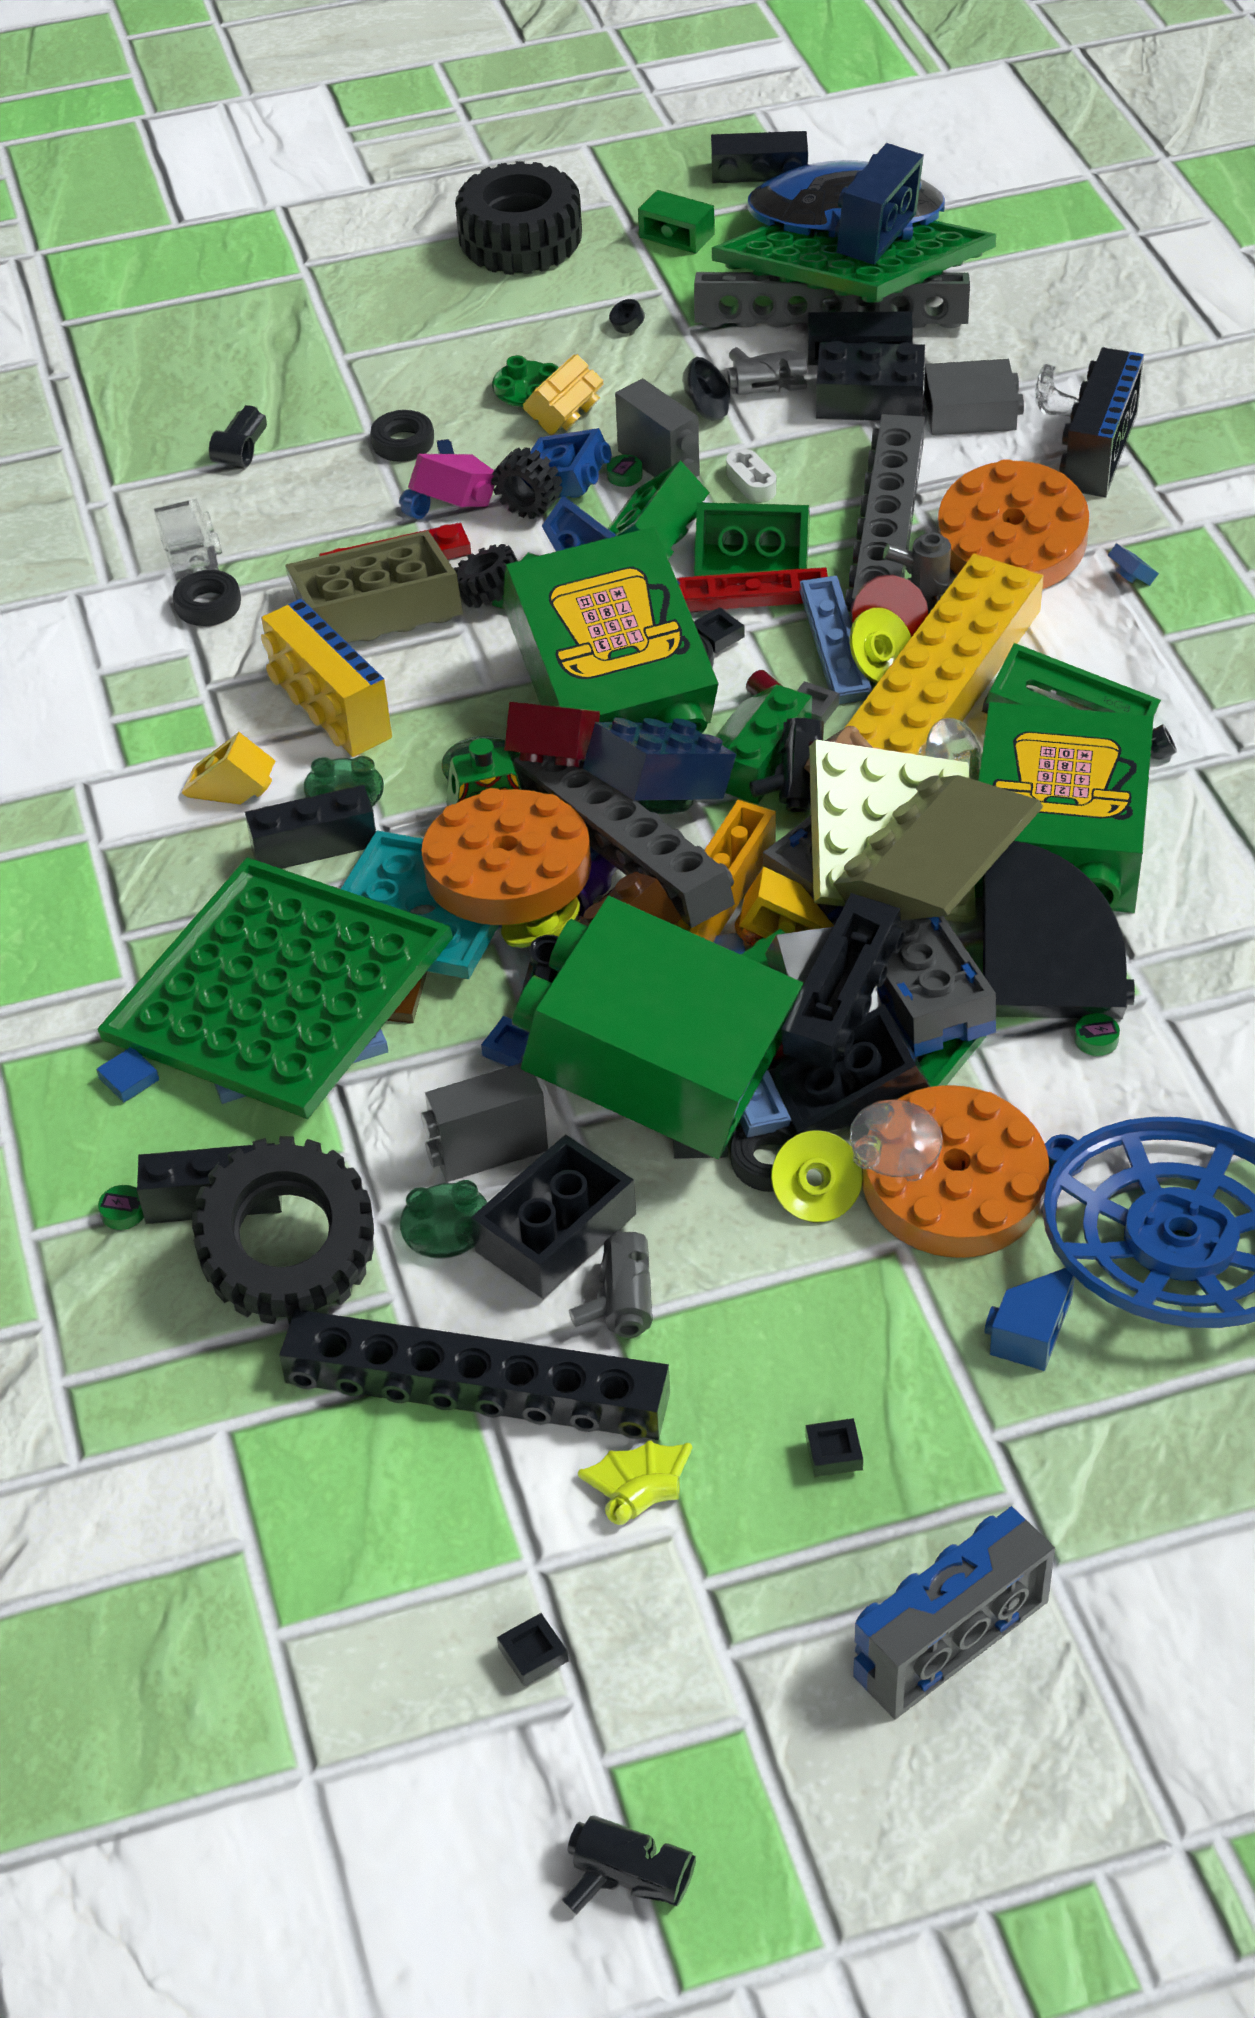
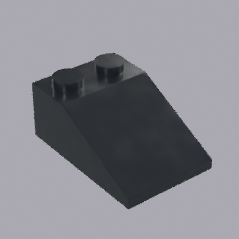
M884 1004L869 1012L865 1021L858 1020L853 1030L855 1036L851 1050L846 1057L840 1056L833 1071L793 1057L768 1070L798 1134L807 1131L829 1132L873 1122L897 1099L916 1090L931 1087L904 1033Z

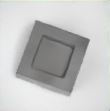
M805 681L797 690L812 696V719L824 721V724L839 706V693Z

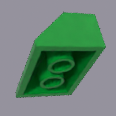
M680 460L636 489L608 529L619 536L655 526L669 559L674 553L671 547L685 537L689 531L686 527L687 524L696 519L697 502H703L710 492Z
M697 502L694 576L807 569L810 531L809 505Z
M776 684L741 702L715 736L723 741L722 746L736 753L726 794L759 804L764 795L754 798L751 794L749 783L774 775L775 768L781 764L782 754L778 753L783 734L784 722L790 718L812 719L811 695Z

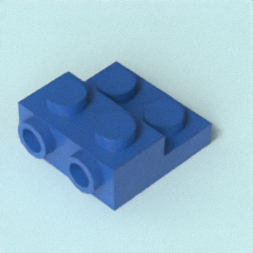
M600 428L539 437L530 451L531 454L535 450L541 452L540 458L543 460L547 456L551 460L548 464L549 467L556 466L558 469L555 476H560L562 479V483L559 485L562 487V492L558 498L562 496L576 498L585 494L590 485L598 482V472L601 466L609 463L612 457L611 448L605 441ZM521 478L526 485H528L530 488H532L531 485H530L526 480H524L523 478Z

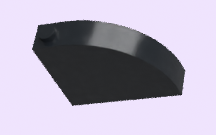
M1013 841L983 875V975L996 993V1017L1082 1018L1088 1014L1100 1013L1108 1015L1113 1019H1123L1127 1005H1134L1135 983L1134 979H1127L1126 952L1123 936L1117 918L1108 901L1098 887L1067 860L1044 848Z

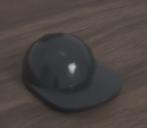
M703 357L693 358L683 372L682 382L684 391L693 401L696 410L704 418L711 421L721 420L728 414L729 385L719 369Z

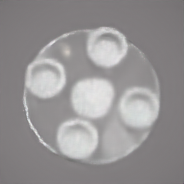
M944 718L936 722L928 734L927 743L920 747L919 755L968 762L969 778L978 781L982 750L974 733L966 724L954 718Z
M884 1100L873 1103L856 1116L850 1129L853 1159L859 1167L871 1169L886 1176L902 1177L907 1181H916L922 1178L926 1169L937 1160L942 1149V1132L935 1118L922 1107L907 1101Z

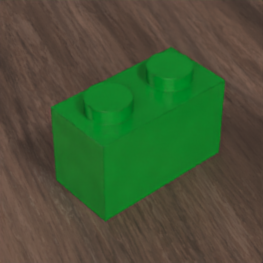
M656 190L638 208L639 238L696 254L715 235L714 205Z

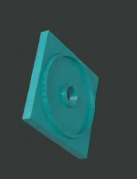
M377 830L341 889L407 912L421 905L434 906L435 909L433 911L416 915L450 926L453 939L427 971L470 979L499 925L468 921L455 916L441 907L431 896L426 884L422 859L423 839Z

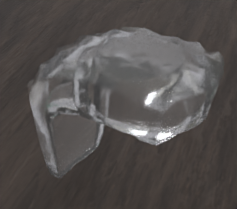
M1044 364L1037 377L1038 381L1035 388L1036 405L1045 415L1071 416L1074 402H1079L1078 399L1055 388L1053 379L1056 367Z

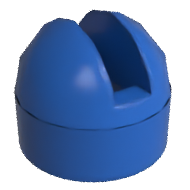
M409 488L402 492L399 497V504L401 505L402 513L422 519L430 509L431 500L430 496Z

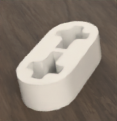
M737 449L727 455L726 474L746 498L754 502H765L775 497L776 474L754 451Z

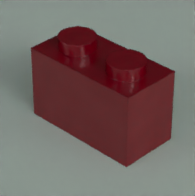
M509 702L504 750L520 752L519 760L543 763L544 755L555 756V765L579 767L580 759L585 760L594 724L599 722L600 711Z

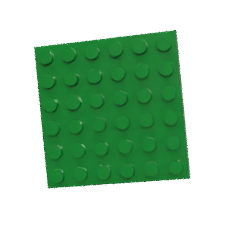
M936 220L928 225H921L920 221L912 223L913 236L911 240H900L897 237L873 265L837 253L838 238L829 237V230L811 229V233L805 235L784 231V224L775 221V225H765L713 246L712 261L724 263L728 269L745 268L752 270L754 275L778 276L782 282L799 281L806 283V286L811 289L828 288L834 290L836 295L861 296L865 302L875 303L883 301V297L892 293L903 292L904 288L912 284L923 283L924 279L932 275H941L943 270L961 266L964 261L970 258L981 257L982 253L996 247V234Z
M247 857L97 1030L101 1039L105 1042L126 1050L128 1048L135 1049L144 1057L308 1120L453 939V935L448 925Z

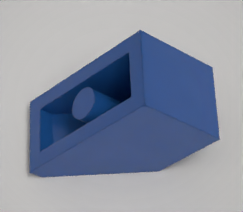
M1066 1268L1006 1290L1000 1307H991L984 1330L985 1334L991 1335L990 1355L1042 1371L1046 1370L1073 1297L1075 1277Z

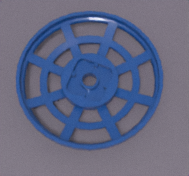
M1183 1117L1129 1119L1104 1126L1083 1136L1066 1149L1054 1164L1046 1182L1042 1213L1045 1232L1053 1251L1065 1268L1082 1285L1106 1302L1133 1315L1163 1324L1188 1328H1224L1255 1322V1307L1244 1309L1236 1302V1300H1240L1255 1292V1274L1245 1283L1227 1291L1215 1277L1229 1266L1255 1272V1255L1237 1251L1240 1234L1255 1229V1194L1236 1180L1224 1175L1233 1155L1255 1165V1138L1219 1124ZM1179 1140L1214 1147L1215 1150L1207 1168L1174 1162L1150 1163L1141 1141ZM1123 1145L1131 1168L1124 1169L1110 1176L1095 1191L1071 1176L1078 1167L1090 1158ZM1157 1178H1181L1199 1182L1196 1190L1181 1187L1161 1188ZM1135 1182L1139 1183L1143 1195L1133 1202L1129 1210L1109 1200L1118 1190ZM1217 1189L1237 1199L1250 1212L1234 1217L1225 1205L1213 1198ZM1062 1190L1086 1205L1083 1218V1231L1086 1243L1063 1242L1057 1229L1056 1210L1058 1198ZM1099 1213L1125 1226V1241L1100 1242L1097 1230ZM1182 1230L1188 1232L1191 1236L1180 1237L1173 1232ZM1134 1257L1137 1262L1151 1272L1144 1283H1141L1123 1272L1111 1259ZM1077 1259L1096 1260L1100 1267L1113 1279L1136 1292L1135 1296L1131 1297L1112 1288L1094 1276ZM1169 1279L1196 1281L1206 1295H1182L1162 1290ZM1157 1300L1167 1304L1189 1307L1216 1306L1222 1313H1193L1167 1309L1153 1304Z

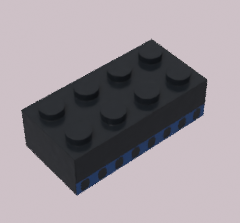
M1102 347L1097 360L1090 361L1087 381H1082L1080 387L1079 402H1074L1070 423H1066L1064 426L1062 445H1067V453L1062 454L1059 472L1065 474L1083 494L1107 497L1138 414L1144 354Z

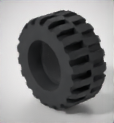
M515 161L516 164L507 165V163H501L495 168L487 167L482 169L480 174H473L469 177L467 182H464L458 191L455 207L459 245L463 253L479 267L485 266L488 271L495 273L503 271L504 274L514 275V272H523L524 275L532 274V271L540 270L541 272L548 270L554 264L558 266L564 262L566 257L569 258L575 252L582 239L581 201L577 185L565 172L560 173L556 167L551 165L545 167L542 163L538 162L525 164V161Z
M280 1136V1144L267 1146L266 1138L253 1141L254 1150L246 1154L243 1153L241 1148L234 1150L228 1154L229 1165L223 1168L217 1164L208 1174L210 1185L208 1187H200L196 1197L198 1210L192 1213V1229L195 1238L193 1241L207 1282H211L215 1294L224 1303L230 1301L234 1304L236 1312L247 1318L252 1313L258 1314L260 1321L263 1323L275 1325L276 1317H287L288 1324L290 1325L295 1309L328 1314V1305L334 1301L342 1305L351 1296L350 1288L352 1285L361 1284L366 1275V1263L372 1260L374 1250L372 1207L368 1191L362 1187L361 1177L354 1167L348 1169L345 1167L344 1157L339 1153L331 1150L328 1154L322 1152L321 1143L310 1139L305 1141L304 1146L295 1145L294 1136ZM282 1195L299 1196L314 1202L325 1212L329 1224L327 1240L315 1255L304 1262L286 1267L265 1265L247 1255L240 1241V1227L245 1217L254 1207L267 1199Z

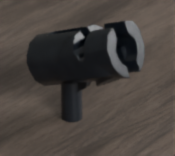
M790 718L784 722L783 734L778 753L782 754L781 764L775 768L774 775L749 783L750 791L754 798L779 791V802L786 804V810L791 812L810 811V773L804 767L810 757L809 746L815 740L823 741L824 721L810 718Z
M592 1815L586 1823L579 1821L571 1833L567 1852L574 1855V1868L585 1873L561 1900L577 1915L600 1889L614 1890L621 1885L632 1890L630 1896L662 1901L678 1906L690 1884L696 1864V1856L692 1855L693 1852L669 1843H665L661 1847L660 1852L655 1855L657 1849L652 1836Z

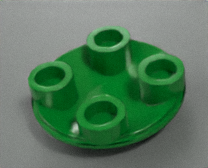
M520 355L511 356L507 359L506 366L494 375L492 381L493 391L503 402L523 407V404L534 390L559 367L554 363L529 361Z

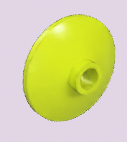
M884 608L868 609L855 619L851 627L850 650L854 662L864 676L878 683L911 639V635L905 623L892 611Z
M576 897L560 910L537 920L520 924L502 925L501 934L504 941L512 947L524 948L530 947L532 941L537 937L543 935L559 936L566 923L570 919L574 920L580 908L579 900Z
M807 1131L788 1140L778 1151L771 1171L772 1187L776 1198L783 1208L801 1220L815 1223L827 1222L846 1213L856 1202L863 1180L861 1163L854 1149L841 1137L826 1131ZM811 1169L817 1170L821 1174L822 1180L818 1186H812L807 1182L806 1175Z

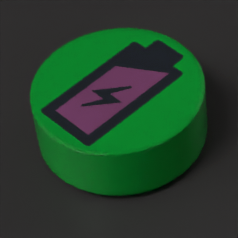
M618 455L611 458V461L607 463V479L613 485L630 487L640 482L643 477L642 462L635 456Z
M1092 1013L1085 1015L1076 1024L1075 1043L1082 1052L1088 1055H1108L1118 1046L1119 1025L1113 1018L1105 1014Z
M117 1185L111 1187L101 1195L98 1201L102 1222L111 1229H130L138 1225L144 1218L137 1188L134 1186Z

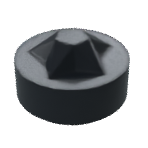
M635 299L620 301L612 308L609 314L610 322L619 333L634 331L643 323L645 318L644 310Z

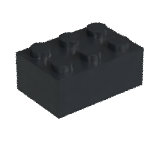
M841 341L820 342L816 382V419L881 421L882 414L922 417L925 344L909 342L901 344H879L877 342L844 343Z
M565 1134L471 1217L475 1252L544 1299L596 1252L606 1239L614 1235L636 1215L634 1179Z

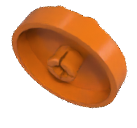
M1003 459L980 466L965 473L956 480L947 490L940 504L938 533L947 538L951 544L950 569L956 575L960 573L971 556L977 554L1044 575L1043 589L1067 577L1081 562L1087 547L1089 510L1085 497L1065 474L1045 465L1028 461Z
M486 789L478 795L447 806L443 813L432 822L422 842L425 879L431 896L448 912L476 923L511 925L548 916L560 910L577 897L586 885L591 872V854L587 826L574 808L553 794L517 789Z
M955 1085L934 1086L916 1090L897 1099L875 1120L868 1134L862 1165V1186L867 1203L875 1217L899 1240L918 1250L934 1255L954 1258L976 1257L996 1252L1011 1245L1022 1237L1035 1222L1044 1199L1046 1182L1049 1176V1159L1045 1143L1034 1124L1025 1114L1008 1101L992 1092Z

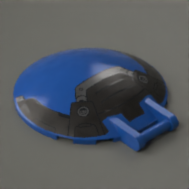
M824 161L784 172L758 186L749 194L748 210L755 219L766 225H775V221L783 223L784 231L809 235L811 229L829 230V237H835V228L841 217V208L838 207L840 193L844 187H848L853 182L856 173L859 170H863L868 161ZM921 179L916 215L898 235L900 240L912 239V223L920 221L921 225H928L939 218V211L944 212L945 197L941 191Z

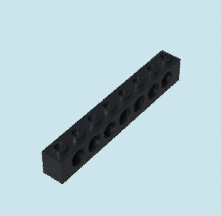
M297 1309L294 1311L279 1354L285 1383L293 1384L302 1389L320 1388L339 1391L348 1396L366 1395L386 1398L394 1403L412 1402L432 1405L441 1410H465L478 1412L492 1418L500 1416L524 1419L538 1425L557 1424L574 1427L584 1432L603 1431L622 1434L630 1439L649 1438L659 1440L670 1396L669 1364L318 1312L300 1311Z

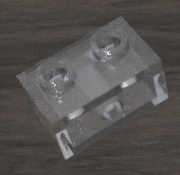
M197 498L154 508L159 537L176 581L197 571L219 570L216 556L222 554L218 534L214 533L209 512H202Z

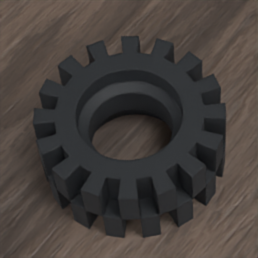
M520 447L516 448L506 456L493 471L492 475L494 477L491 479V484L496 485L493 489L495 495L501 494L502 496L499 500L500 503L504 505L507 502L510 505L508 510L511 513L518 510L519 517L524 518L528 514L529 519H534L536 516H542L559 497V494L562 492V487L559 486L562 483V479L560 476H555L558 472L556 466L549 467L548 464L551 460L547 456L542 460L540 458L541 452L535 450L531 454L530 448L524 447L522 450ZM521 478H523L524 480H526V481L531 485L532 488H530L528 485H526Z
M494 544L490 545L488 550L481 548L478 550V554L474 555L471 553L467 556L468 560H461L458 563L459 567L454 568L457 574L460 596L467 607L471 608L474 606V608H480L483 603L485 606H489L495 599L497 602L503 600L506 564L518 561L509 545L500 544L497 547Z

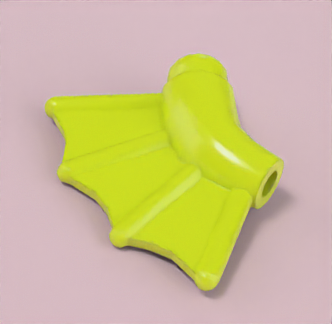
M649 1440L646 1444L633 1450H610L602 1461L596 1465L579 1469L578 1476L612 1499L605 1506L606 1516L614 1524L624 1525L629 1519H635L655 1503L679 1499V1477L692 1451V1445L685 1443L676 1446H664Z

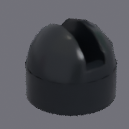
M1162 724L1154 728L1151 757L1160 760L1177 753L1176 745L1166 726Z

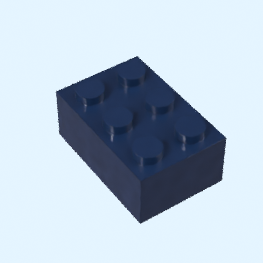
M886 143L877 154L871 156L866 167L856 173L853 182L848 187L842 189L838 200V207L841 208V217L835 228V237L838 238L837 253L873 265L879 260L916 215L924 154Z
M614 718L613 722H595L583 769L632 800L723 799L736 753L722 746L723 741L720 738L697 731L696 724L688 720L676 718L673 719L672 723H664L656 719L645 718L643 723H634L627 719Z

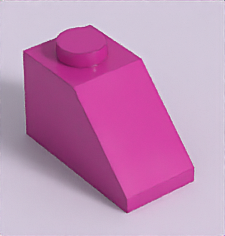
M418 454L408 488L460 507H488L495 485L491 484L494 470L473 454Z

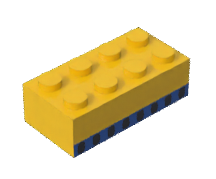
M300 598L261 617L264 634L261 635V641L268 654L269 663L266 665V670L271 681L275 685L280 684L287 691L291 701L295 705L300 704L307 711L311 721L316 726L321 725L328 732L330 739L337 747L342 746L352 757H355L392 738L385 679L309 605Z

